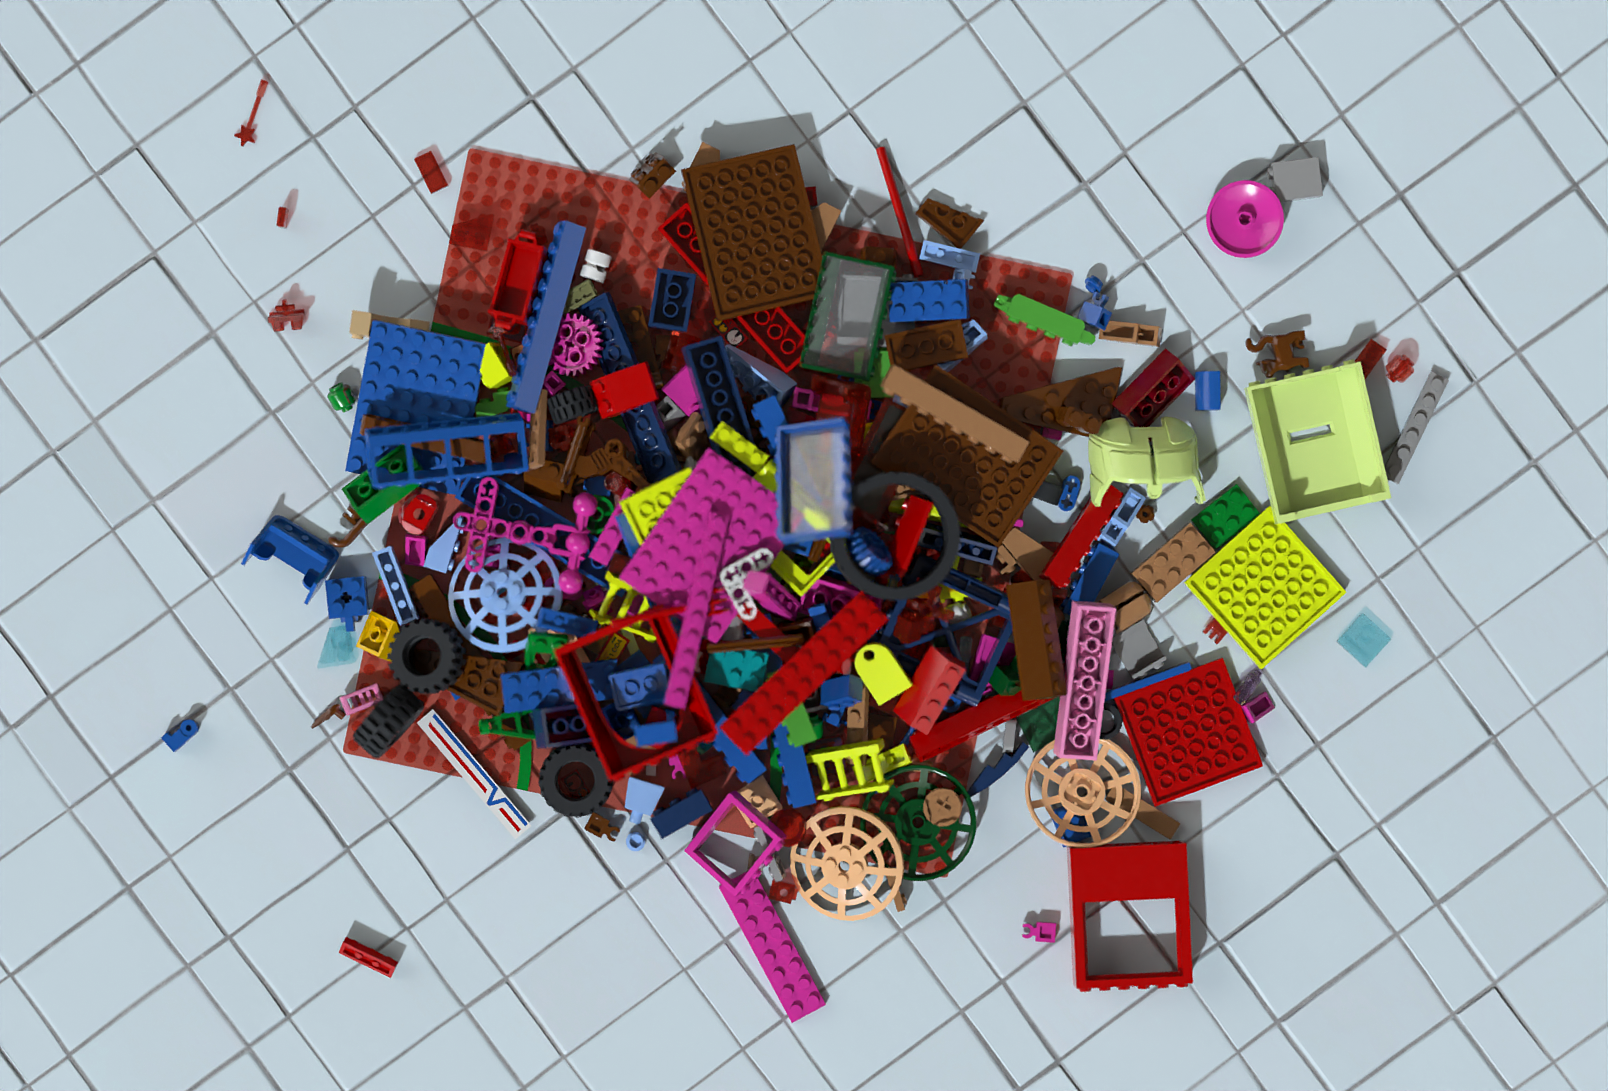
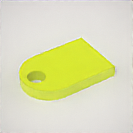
M869 643L858 651L855 658L856 670L879 705L912 686L911 680L887 646L881 643ZM872 650L875 653V657L868 659L865 657L864 652Z

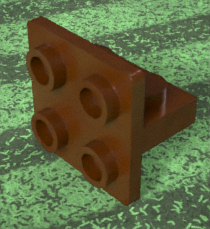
M656 152L648 155L644 160L645 163L640 168L634 169L629 178L649 199L676 172L666 159Z

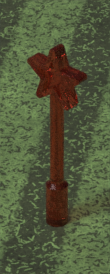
M261 80L256 92L257 97L246 128L244 125H241V132L234 134L235 137L241 139L242 147H244L247 141L255 143V140L252 138L255 129H251L268 84L265 80Z
M494 319L493 327L488 332L493 334L495 340L499 339L506 359L505 364L510 377H514L517 373L503 334H507V331L504 328L495 327L496 321Z

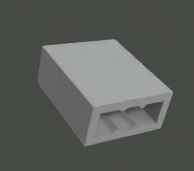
M1318 157L1274 162L1270 164V168H1267L1268 179L1272 181L1270 189L1276 194L1280 202L1320 198L1323 196Z

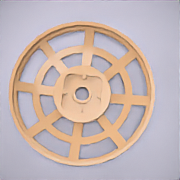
M1099 739V744L1103 746L1097 755V760H1093L1094 763L1090 770L1078 769L1076 759L1059 758L1048 769L1039 762L1043 756L1054 748L1055 740H1053L1036 755L1027 772L1025 798L1032 819L1048 837L1065 846L1090 848L1110 843L1130 826L1139 809L1141 784L1134 763L1120 746L1109 739ZM1110 749L1123 760L1130 774L1119 777L1113 766L1105 760ZM1068 761L1071 771L1064 778L1054 773L1057 767ZM1101 765L1108 770L1113 780L1103 782L1096 774ZM1034 770L1044 775L1042 799L1031 801L1030 785ZM1049 779L1059 784V795L1048 797L1047 787ZM1133 782L1134 801L1129 813L1120 809L1122 785ZM1084 787L1087 790V795L1085 797L1078 796L1077 788ZM1116 787L1115 804L1112 805L1104 801L1105 790ZM1061 803L1067 810L1064 818L1060 819L1050 805ZM1045 806L1050 817L1059 824L1055 834L1050 832L1041 823L1034 809ZM1099 807L1110 812L1105 819L1095 823L1092 813L1098 810ZM1075 814L1085 816L1088 826H1075L1069 823ZM1115 815L1126 820L1115 833L1101 840L1098 829L1108 824ZM1066 829L1076 832H1090L1094 842L1076 843L1062 839V836Z
M833 807L811 817L805 823L802 836L811 827L816 837L809 845L806 856L796 853L799 842L792 845L790 853L792 878L802 897L820 913L839 920H861L882 911L898 893L904 874L902 849L890 827L876 815L855 807ZM846 814L844 826H835L822 831L817 823L818 820L830 815ZM854 815L870 821L882 832L875 838H872L864 831L852 827ZM843 832L842 842L832 846L826 836ZM851 834L861 837L867 844L860 849L855 844L850 843ZM886 838L894 850L897 868H885L883 854L878 844ZM819 842L826 849L822 859L812 857L813 851ZM872 849L877 857L878 867L868 866L866 854ZM795 861L805 864L807 877L812 885L806 891L803 890L797 878ZM846 861L850 866L849 870H843L840 867V862ZM811 865L821 867L824 878L816 882L812 874ZM867 874L878 875L875 884L871 890H868L862 881ZM884 875L896 876L891 892L881 903L874 894L881 886ZM830 883L838 888V898L827 894L822 888ZM856 887L863 895L856 899L846 900V889ZM818 893L826 900L838 904V914L821 908L810 897ZM868 900L875 907L873 910L860 915L846 916V905H856Z

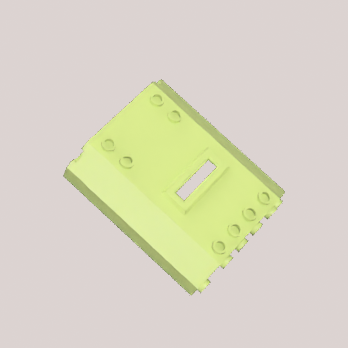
M1354 359L1344 361L1343 366L1333 368V365L1321 367L1322 371L1314 372V369L1302 371L1303 375L1295 376V373L1284 375L1283 380L1277 381L1275 377L1266 379L1263 384H1260V381L1248 383L1249 387L1244 388L1275 524L1391 499L1361 362L1355 363ZM1330 425L1331 433L1291 442L1289 433Z

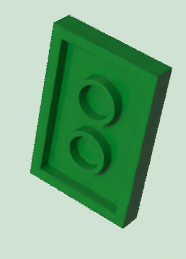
M1235 484L1194 516L1191 521L1211 547L1216 550L1259 516L1260 513L1240 487Z

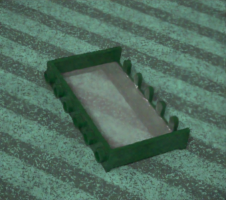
M826 251L823 252L800 357V367L869 381L870 377L873 378L875 372L873 362L874 358L877 359L879 354L877 343L878 339H882L884 330L881 328L882 321L886 320L888 309H885L892 295L890 284L894 282L896 277L894 266Z

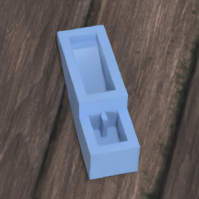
M1130 487L1122 498L1120 506L1112 513L1111 520L1107 525H1104L1101 530L1102 533L1097 540L1112 550L1130 526L1146 497Z

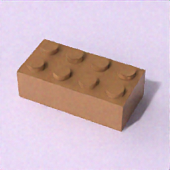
M1187 523L1130 574L1142 586L1150 598L1157 603L1215 553V550L1191 523Z

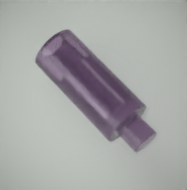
M1255 670L1254 673H1249L1233 696V699L1238 704L1245 705L1261 682L1260 676L1262 674L1260 671Z

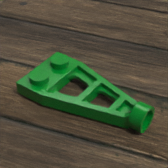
M530 631L525 646L524 670L557 666L559 662L553 650L566 645L569 640L568 636L565 634ZM536 653L551 654L546 664L534 663Z
M532 710L503 713L500 716L489 719H479L480 734H495L536 740L535 731L522 728L520 720L523 715L531 713ZM514 717L516 729L504 730L501 721Z

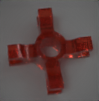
M935 586L928 591L927 602L918 597L908 599L906 607L919 610V615L923 618L920 632L927 634L928 630L933 631L935 617L945 622H949V619H954L955 611L944 609L941 601L938 600L942 591L940 586Z

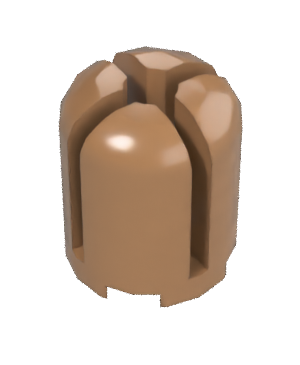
M1128 582L1096 602L1109 603L1116 608L1114 621L1115 635L1151 612L1152 604L1147 594L1143 593L1144 589L1136 582Z

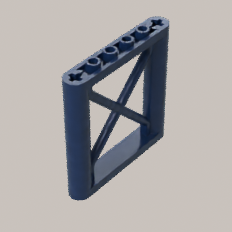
M919 552L909 573L905 572L901 580L903 586L916 582L917 578H922L926 575L937 560ZM951 568L940 584L994 609L949 624L935 586L929 592L942 628L899 644L889 642L888 640L907 602V599L894 600L893 607H889L885 614L888 620L877 631L876 636L879 637L876 643L887 646L907 676L912 678L921 660L902 652L903 650L945 635L952 656L962 661L952 632L997 615L1006 618L977 682L969 679L965 671L951 694L952 697L976 707L1013 630L1007 593ZM873 651L871 652L870 659H873L875 657V653Z

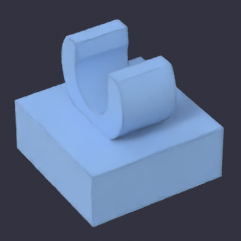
M955 268L952 280L968 279V289H973V286L969 285L970 278L975 279V276L971 274L972 271Z

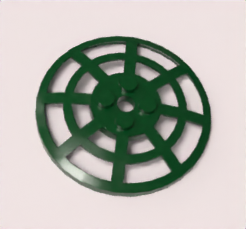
M909 765L889 772L884 776V779L888 780L895 775L907 771L921 770L919 782H909L897 788L892 784L888 790L890 793L882 802L879 813L872 814L884 822L895 823L897 831L895 836L898 841L904 840L911 844L910 855L903 853L904 860L909 861L908 873L903 874V879L909 881L933 880L954 870L969 853L976 833L975 808L964 786L949 773L928 765ZM928 771L945 777L957 787L953 791L958 796L962 794L965 798L970 813V825L959 823L958 818L951 825L937 826L926 818L923 811L926 788L930 790L939 788L931 783H927ZM918 787L917 799L906 801L900 793L906 789ZM871 791L867 794L862 806L863 810H868L870 801L876 791ZM895 798L900 804L896 815L884 814L889 802ZM860 817V829L867 833L866 819ZM915 817H921L924 820V824L921 827L913 825L912 821ZM940 829L952 830L947 842L941 846L936 839ZM958 831L969 833L963 850L953 861L946 851L953 844ZM886 838L882 841L884 844L879 847L882 854L889 850L895 855L891 843ZM930 843L936 851L926 856H918L920 845ZM872 849L868 853L870 854L871 858L878 864L877 857ZM939 856L947 865L933 873L916 874L917 863L928 862ZM885 863V868H892Z

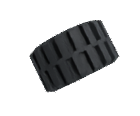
M584 385L562 392L547 400L554 424L576 420L578 416L584 417L598 410L591 385Z

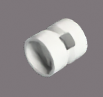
M588 249L585 257L587 263L582 266L580 276L604 283L607 274L605 268L609 267L612 257Z

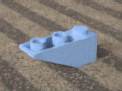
M463 517L458 519L460 527L466 526V522H463ZM452 524L429 548L423 567L443 573H448V570L452 571L455 562L452 557L454 551L458 552L461 542L458 541V537L464 531L457 529Z

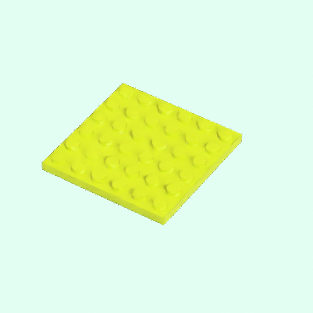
M1268 506L1184 582L1259 669H1263L1347 593L1285 522L1275 524L1271 506Z

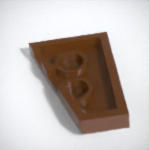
M929 198L915 213V215L959 249H962L984 222L983 219H977L968 215V213L950 208V206Z

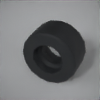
M1044 480L1033 497L1057 506L1064 489Z

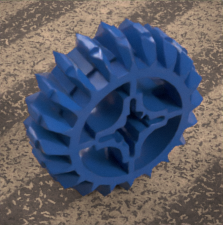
M858 527L852 531V536L846 538V546L850 556L869 575L881 576L893 565V558L888 550L889 547L880 539V536L878 537L869 528Z

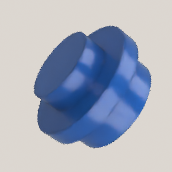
M1093 275L1085 279V287L1091 293L1095 291L1101 292L1103 283L1100 279Z

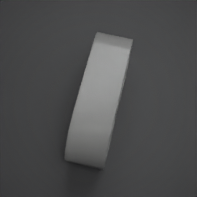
M1016 717L1005 722L1003 753H1013Z

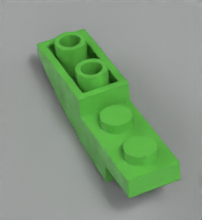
M508 387L497 389V393H493L494 401H491L490 398L480 399L475 410L477 417L499 415L510 410L511 408L506 407Z

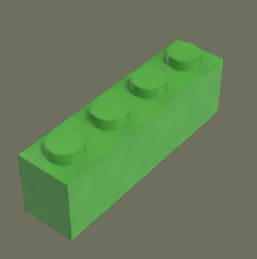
M777 671L767 674L768 678L765 679V682ZM802 702L781 722L783 727L787 726L789 733L786 734L789 744H794V747L817 739Z

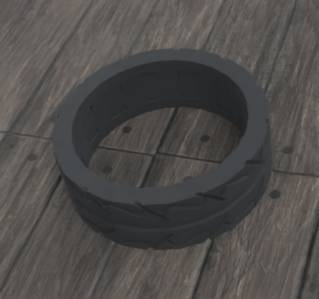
M903 472L874 474L860 480L851 487L852 509L862 496L883 485L900 484L918 490L933 503L943 526V545L935 565L916 582L899 587H885L872 583L853 566L847 554L845 536L829 538L831 554L843 576L859 590L882 599L903 600L915 598L930 591L942 582L953 567L960 544L958 517L952 503L943 491L927 479ZM833 515L831 518L830 528H833Z

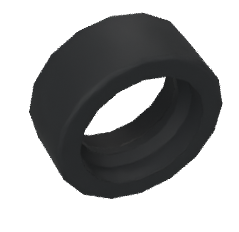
M1104 703L1103 710L1110 711L1115 719V724L1110 731L1100 732L1099 739L1107 740L1119 733L1122 727V717L1115 706Z

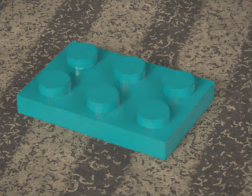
M750 650L709 653L704 682L756 692L764 684L769 654Z

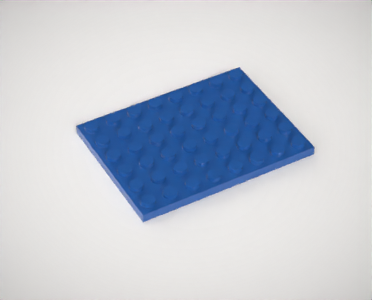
M374 319L372 321L345 471L362 474L367 470L365 436L360 434L363 414L381 416L411 424L474 418L482 377L480 368L487 343ZM400 444L375 447V462H378ZM411 447L412 454L424 470L447 468L446 454ZM451 456L453 467L465 466L466 459ZM462 480L431 481L418 487L456 495L461 488Z

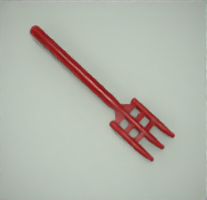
M725 587L712 589L709 600L711 611L706 613V617L729 611V608L715 610L714 604L728 600L727 598L713 600V594L725 590ZM687 604L611 619L610 625L616 627L686 611Z

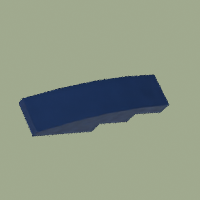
M1021 742L1011 757L1004 753L994 768L986 764L967 791L970 797L983 791L1000 779L1019 761L1029 746Z

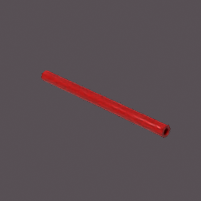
M885 146L876 149L912 271L914 277L917 278L924 275Z

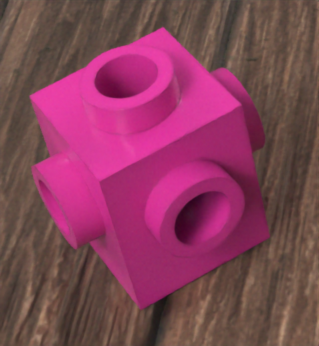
M600 584L583 592L585 598L583 605L587 612L590 609L599 612L608 591H603ZM611 606L609 607L607 614L613 612Z

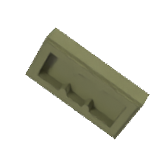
M591 279L569 290L563 310L564 314L574 311L581 305L599 296Z

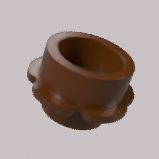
M1143 504L1136 514L1137 519H1140L1142 523L1152 521L1155 517L1153 507Z

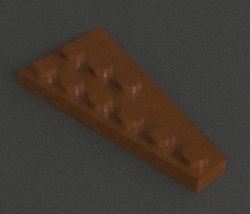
M414 649L413 662L418 672L424 675L433 673L440 664L441 652ZM463 655V659L466 660V664L461 666L463 673L461 676L456 677L457 682L454 685H449L447 691L500 716L504 709L501 673L522 671L525 663Z

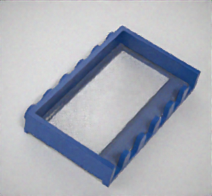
M836 418L777 427V434H775V443L777 445V452L775 453V461L777 463V471L775 472L777 490L775 491V497L778 501V508L775 511L778 520V527H776L777 538L785 545H788V543L852 536L850 423L844 418Z

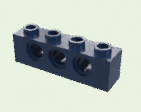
M926 522L917 545L941 552L943 526ZM960 531V544L957 556L993 565L998 547L983 537Z

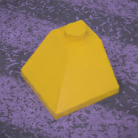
M371 611L356 647L391 662V659H387V654L391 653L392 648H389V644L395 641V638H393L394 634L399 632L397 622Z

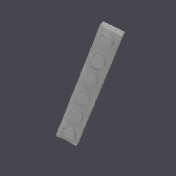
M1430 372L1385 465L1388 480L1396 484L1400 483L1446 388L1448 379Z

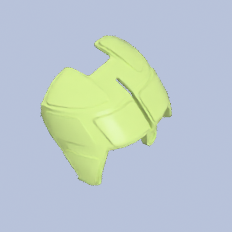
M1162 417L1161 427H1130L1125 418H1115L1103 422L1098 434H1089L1088 460L1091 470L1090 492L1091 501L1094 506L1099 507L1101 505L1102 497L1112 481L1147 484L1146 491L1148 496L1156 499L1161 496L1163 483H1176L1192 479L1196 487L1197 496L1194 497V500L1198 504H1203L1206 498L1199 472L1198 444L1194 430L1182 420L1173 417ZM1148 438H1151V440H1152V445H1153V449H1154V457H1151V449H1150V445H1149V440H1148Z

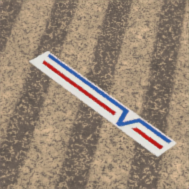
M433 709L417 722L515 839L531 827V824Z

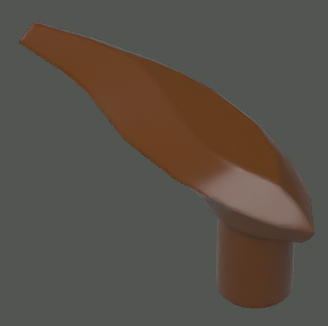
M335 704L315 720L311 729L329 720L333 715L342 720L346 713L339 709V704Z

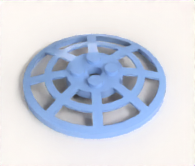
M499 538L489 541L488 546L501 543L500 554L487 557L484 564L485 566L492 561L499 560V570L490 574L484 568L479 572H470L464 586V591L454 592L457 576L465 565V556L452 576L448 601L451 617L457 629L466 639L484 650L507 653L524 649L528 639L526 638L523 641L507 645V633L516 631L528 623L536 632L547 633L549 629L536 627L537 620L534 616L541 606L543 595L555 596L552 610L560 612L563 591L558 584L559 570L545 551L531 543L523 544L538 553L528 561L519 555L508 553L509 543L513 542L510 539ZM483 544L479 545L475 549L480 550L483 547ZM475 559L474 561H470V565L473 566V569H475V566H479V563ZM508 559L516 560L524 564V566L515 573L507 570ZM543 559L552 572L555 588L543 587L541 576L535 568ZM529 571L532 572L535 578L536 587H526L522 579ZM478 573L484 579L481 587L478 590H470L472 580ZM506 588L508 590L507 596L500 598L499 591ZM527 595H536L535 603L531 611L528 612L523 607ZM480 597L483 607L475 614L471 608L469 598ZM464 599L466 611L472 619L466 628L461 625L456 615L454 600ZM490 612L498 616V627L488 625L482 619ZM517 612L523 617L516 624L506 626V616ZM477 626L493 633H499V645L482 642L473 637L471 633Z

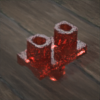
M287 299L282 300V305L275 306V310L278 312L269 313L268 323L272 324L274 332L283 331L285 329V321H291L292 330H299L303 327L305 310H295V304H288Z

